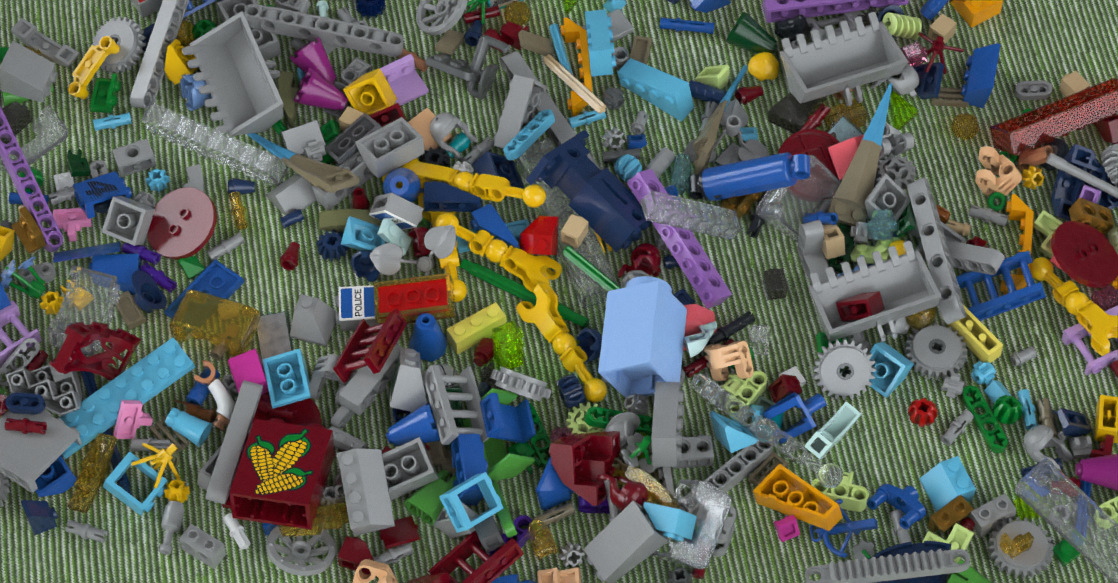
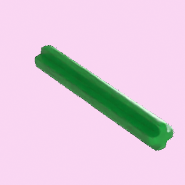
M567 246L563 250V255L605 290L621 289L618 284L571 246Z

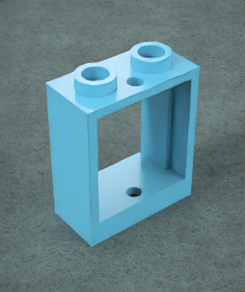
M129 451L104 481L103 488L141 516L145 511L148 513L155 505L153 501L157 496L161 497L164 494V490L167 489L165 486L168 480L162 476L158 487L150 493L143 503L139 502L116 484L131 466V463L139 460L138 457ZM146 463L135 465L136 468L156 482L158 472Z
M486 472L474 475L439 496L457 533L472 528L503 509L501 499L496 494L492 480ZM477 483L489 509L470 520L457 494Z

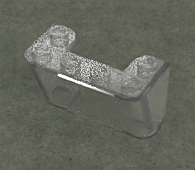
M680 479L673 498L689 505L688 513L697 516L692 539H684L683 541H676V543L669 540L666 543L669 547L668 553L660 552L658 549L651 555L692 568L704 569L711 560L732 500L727 492L701 480ZM684 487L690 489L691 493L688 498H683L681 495V490Z

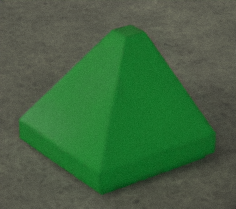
M333 119L320 127L325 143L339 134V123Z
M196 256L178 260L179 266L189 280L205 270Z

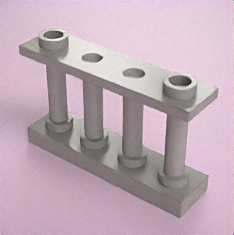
M431 365L422 376L441 444L449 445L459 434H480L481 441L485 443L490 437H487L480 407L481 398L472 367L468 366L459 375H442L439 365ZM444 383H460L463 393L447 392ZM449 400L465 401L468 410H452ZM454 418H470L473 428L457 427Z

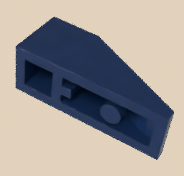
M432 181L425 182L424 184L425 212H473L481 208L480 197L447 183Z

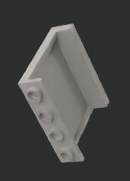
M46 409L36 415L11 413L8 410L0 417V473L31 493H34L38 489L35 480L73 442L80 446L82 445L79 431L74 427H68L60 418H54ZM7 418L21 420L29 418L30 421L46 422L47 431L44 435L6 431L5 422H8L6 421Z

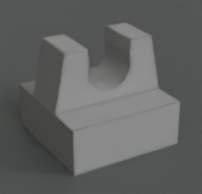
M1090 436L1069 439L1073 459L1088 458L1093 449Z

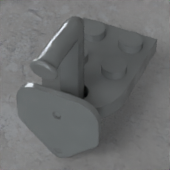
M484 35L478 41L471 66L465 60H455L451 58V55L442 52L441 54L427 57L425 64L465 79L470 95L483 100L491 88L498 70L497 64L488 65L482 70L489 45L503 51V54L507 53L511 45ZM477 82H479L478 90L475 89Z

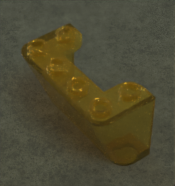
M187 290L169 326L172 337L177 341L184 342L189 340L190 336L197 340L202 338L209 340L214 345H226L229 355L235 357L248 352L261 316L260 312L251 306L196 290Z

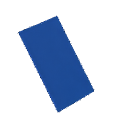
M120 242L54 252L53 263L120 252Z

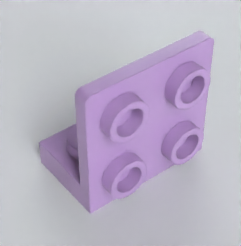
M411 54L380 68L397 98L395 104L399 103L402 106L429 92V89L415 70L414 58Z

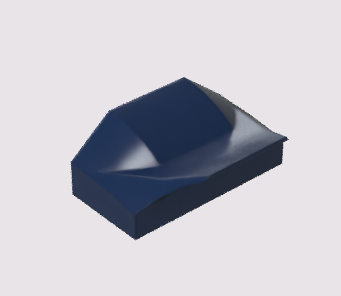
M1062 408L1058 411L1052 410L1061 422L1064 435L1078 437L1092 431V427L1084 413Z

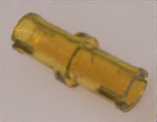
M232 192L228 196L232 206L231 214L235 218L236 228L243 230L248 227L245 216L246 208L242 204L240 193Z

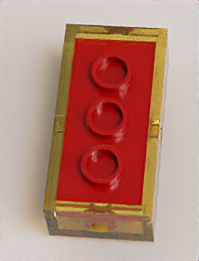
M450 273L373 282L375 319L378 324L384 323L391 310L394 309L399 310L407 324L415 323L418 316L424 313L433 315L436 320L456 318L454 282Z

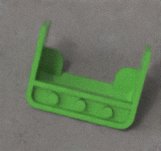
M492 388L481 397V400L490 393L498 394L499 403L508 405L518 395L514 392ZM462 418L465 428H473L470 418ZM490 437L484 443L483 453L488 463L487 474L492 482L516 477L535 462L534 458L510 453L506 455L502 439Z

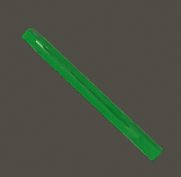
M463 258L459 267L468 271L470 275L524 301L531 302L534 306L536 305L537 298L535 293L526 289L524 285L476 262L472 263ZM558 302L557 310L563 320H569L584 328L588 326L590 321L588 318Z

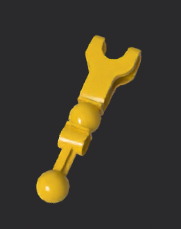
M424 192L418 196V206L424 208ZM423 209L422 218L429 221L432 228H434L437 217L446 212H425ZM457 240L453 252L444 259L439 258L440 269H445L450 302L455 303L463 301L467 295V287L458 278L456 268L460 266Z
M442 213L435 221V227L453 225L456 235L469 242V249L473 253L480 254L482 257L486 255L491 262L500 263V267L503 266L506 271L519 277L523 281L525 288L533 293L534 287L539 282H545L550 285L549 279L555 280L562 273L561 265L550 257L533 256L519 248H513L512 245L508 248L503 240L494 239V236H491L485 230H479L475 234L460 226L458 218L453 213Z
M1044 257L1034 259L1033 263L1030 264L1032 277L1038 281L1045 280L1053 288L1052 294L1055 300L1062 304L1063 307H1066L1070 314L1075 315L1076 320L1091 334V347L1101 356L1110 352V341L1108 339L1118 338V316L1105 313L1097 304L1089 300L1086 294L1079 292V288L1073 281L1068 280L1064 283L1053 273V264L1049 259Z
M539 282L533 289L537 298L536 305L534 306L528 301H520L516 306L518 314L524 322L534 323L549 343H553L554 352L560 356L559 359L562 361L565 369L572 373L576 371L584 383L583 392L585 398L593 403L602 401L607 395L605 382L601 379L593 378L585 366L584 362L588 359L587 355L580 346H576L575 337L569 334L570 330L557 310L558 296L549 284Z

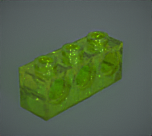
M513 320L492 329L494 360L499 369H501V366L509 369L522 366L525 354L522 349L524 347L522 340L524 333L521 327H517Z

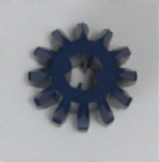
M333 229L332 233L325 231V235H320L316 245L318 254L322 256L324 261L330 258L331 262L334 259L340 261V256L346 257V251H348L349 247L341 245L343 238L341 231L336 233Z
M574 374L563 376L557 380L558 393L566 407H577L579 403L585 402L583 388Z

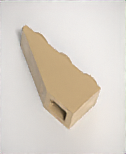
M829 224L822 225L824 229L822 252L825 257L831 259L845 255L844 235L839 227Z

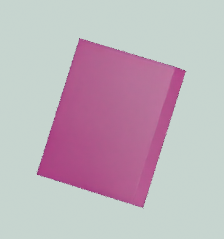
M256 349L228 360L238 393L243 380L263 385L262 395L269 392L264 365Z

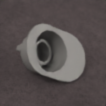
M632 412L620 413L610 420L603 432L620 431V448H626L628 445L626 442L627 437L630 435L634 436L640 424L639 416Z

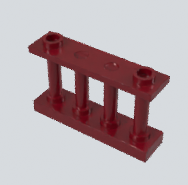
M398 309L391 310L385 322L370 327L365 319L360 321L333 367V370L343 383L348 381L353 370L368 366L373 374L381 371L407 325L406 320Z
M475 530L428 572L430 574L447 572L451 583H459L450 575L459 566L469 575L461 583H491L524 553L518 543L512 538L499 547L500 549L495 554L490 556L480 548L483 545ZM473 553L484 561L476 570L465 561Z

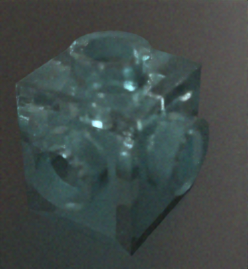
M873 210L872 219L868 222V231L872 232L873 240L892 239L894 231L897 230V222L894 220L893 211Z

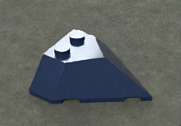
M1077 144L1072 146L1064 157L1068 163L1115 186L1110 178H1108L1105 168L1096 159V154L1093 150ZM1058 169L1051 196L1055 216L1071 221L1070 207L1078 200L1084 184L1092 185ZM1101 190L1097 204L1113 209L1118 207V198Z

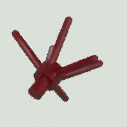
M919 32L918 35L931 43L932 46L916 60V63H920L930 53H933L925 70L928 73L936 55H939L940 62L944 65L943 74H946L943 57L944 49L964 52L965 50L946 46L942 36H938L933 41Z

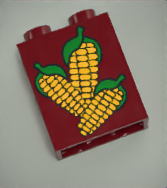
M272 418L268 421L254 419L229 492L233 518L312 530L335 457L333 431L319 424L302 426L288 424L278 418Z

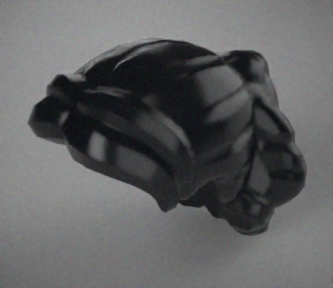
M801 14L793 19L775 22L774 32L782 39L789 38L790 42L797 40L796 35L803 34L805 31L806 18Z

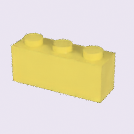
M495 302L447 328V341L458 355L480 343L483 338H489L507 328L506 315Z
M964 306L966 317L948 324L947 327L951 326L953 332L957 330V336H963L962 342H966V346L983 363H992L1001 356L1003 344Z

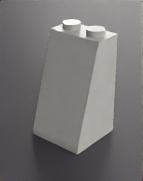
M632 501L584 548L587 554L585 558L591 566H595L597 569L596 575L601 582L615 583L669 540L663 536V532L656 530L645 508Z

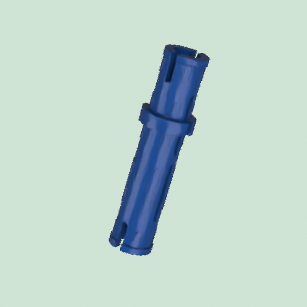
M661 17L660 29L713 34L714 22Z

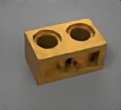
M1079 197L1069 209L1071 221L1088 224L1104 236L1114 226L1111 209Z

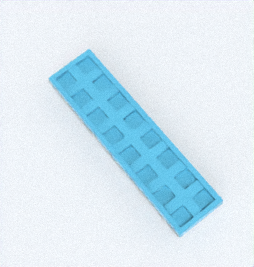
M174 338L165 342L83 400L79 410L59 417L68 427H74L79 431V437L82 442L81 446L73 442L62 453L65 459L116 424L122 400H137L144 404L195 368L194 363Z

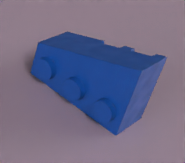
M459 434L451 442L452 468H456L457 479L453 480V487L474 475L487 473L488 463L484 458V443L481 441L480 434ZM477 483L457 494L461 503L466 506L477 505L483 498Z

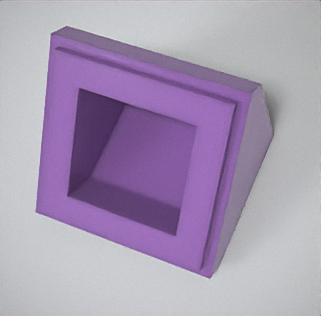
M1084 184L1079 197L1097 204L1101 190Z

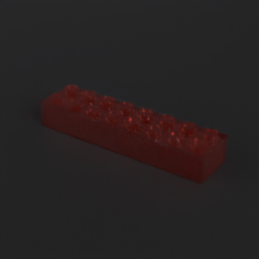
M1109 79L991 126L990 131L994 148L1012 155H1020L1024 150L1035 149L1039 144L1052 142L1054 138L1067 136L1074 130H1082L1089 124H1097L1104 118L1116 116V113H1118V79Z

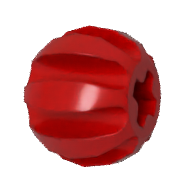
M927 398L912 401L911 406L908 408L910 421L913 424H918L919 427L933 424L938 412L935 408V403L927 401Z

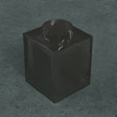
M773 268L764 271L763 284L767 300L786 298L787 284L783 268Z

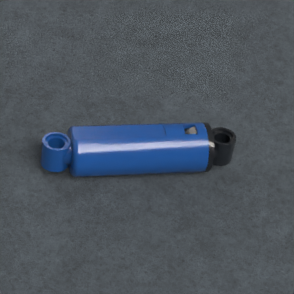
M785 152L705 168L700 171L699 175H691L688 178V197L697 200L705 199L707 202L793 186L798 179L803 180L810 177V157L805 154L792 156V154Z

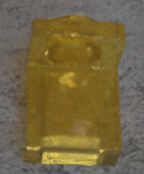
M1027 532L1024 535L1019 534L1011 540L1004 533L1000 539V547L1005 554H1008L1013 559L1032 547L1034 537L1030 532Z

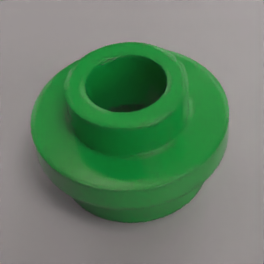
M995 192L989 196L988 206L991 209L1001 211L1005 208L1007 200L1002 193ZM997 198L1001 200L999 205L993 203Z

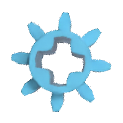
M156 168L148 172L149 178H146V183L151 191L154 189L160 192L168 188L167 183L170 182V179L166 175L165 170L161 171Z
M979 361L973 365L974 368L972 369L971 376L977 384L985 383L987 386L994 380L996 370L990 362L982 363Z

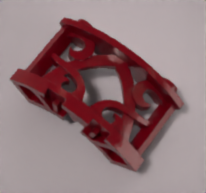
M83 322L74 323L67 326L64 332L67 334V337L57 357L51 360L49 365L63 374L73 371H86L101 375L107 380L112 381L125 371L141 339L120 328L117 331L107 328L108 325L92 322L91 325H85ZM95 340H99L105 351L86 357L81 348L90 345ZM125 350H128L125 357L123 358L120 355V353H122ZM113 357H116L122 362L119 369H116L115 367L108 365L112 363L116 366Z

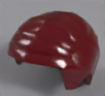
M425 227L412 228V231L408 233V236L413 238V252L417 258L427 256L431 252L424 244V237L429 231Z

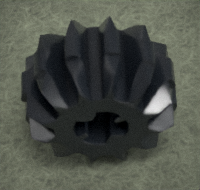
M430 147L429 151L424 150L425 153L419 157V161L423 163L450 167V156L446 154L445 149L440 151L439 147L436 149Z

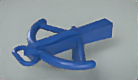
M838 499L835 502L840 506L843 500ZM840 507L842 516L847 521L846 523L836 524L830 531L818 527L814 531L819 534L818 539H814L813 526L815 525L811 524L810 534L813 542H819L823 536L826 547L833 554L846 558L848 554L844 553V550L852 532L858 535L863 530L878 529V522L875 518L852 522ZM848 533L840 551L831 544L828 535Z

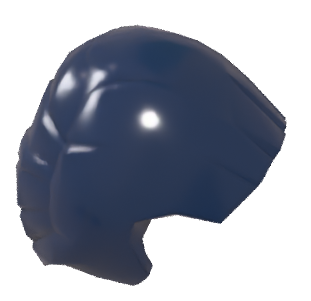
M359 251L352 256L351 267L357 277H363L368 282H373L381 273L370 259L372 251Z
M592 328L582 329L576 337L580 341L577 346H580L586 353L588 359L585 362H589L600 357L602 335Z

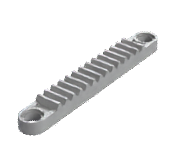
M938 549L936 552L930 550L928 553L922 551L920 554L913 552L911 555L905 553L903 556L897 554L894 557L888 555L886 558L880 556L877 559L872 557L869 560L863 558V560L855 559L851 561L849 559L846 562L839 561L838 563L832 561L830 564L809 567L805 571V583H873L958 573L969 568L970 555L963 549L945 551ZM962 557L965 559V562L958 564L954 559ZM817 574L821 578L818 581H813L809 577Z

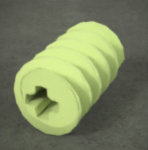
M888 12L882 19L891 36L911 38L912 40L918 39V33L921 32L922 28L920 18Z

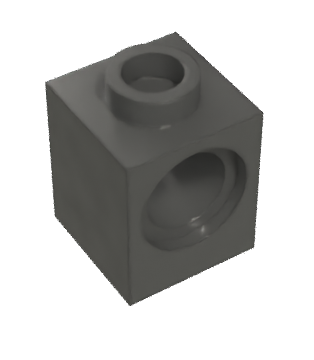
M492 516L474 526L479 540L487 553L505 544L500 529Z

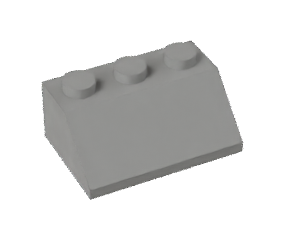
M402 117L355 141L368 169L377 178L425 153L423 137Z

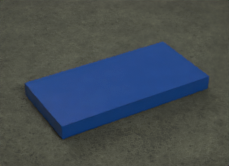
M215 259L164 311L165 315L192 334H195L218 310V304L225 303L244 283V279Z

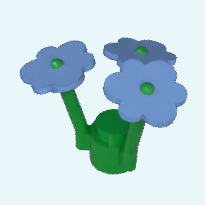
M34 256L24 261L17 269H29L37 282L33 279L29 283L17 274L14 267L16 264L15 260H12L0 275L4 278L1 282L3 288L12 286L31 298L35 297L38 299L47 287L43 285L45 281L39 277L32 267L34 265L33 260L36 257ZM11 275L25 284L27 288L25 289L13 283Z

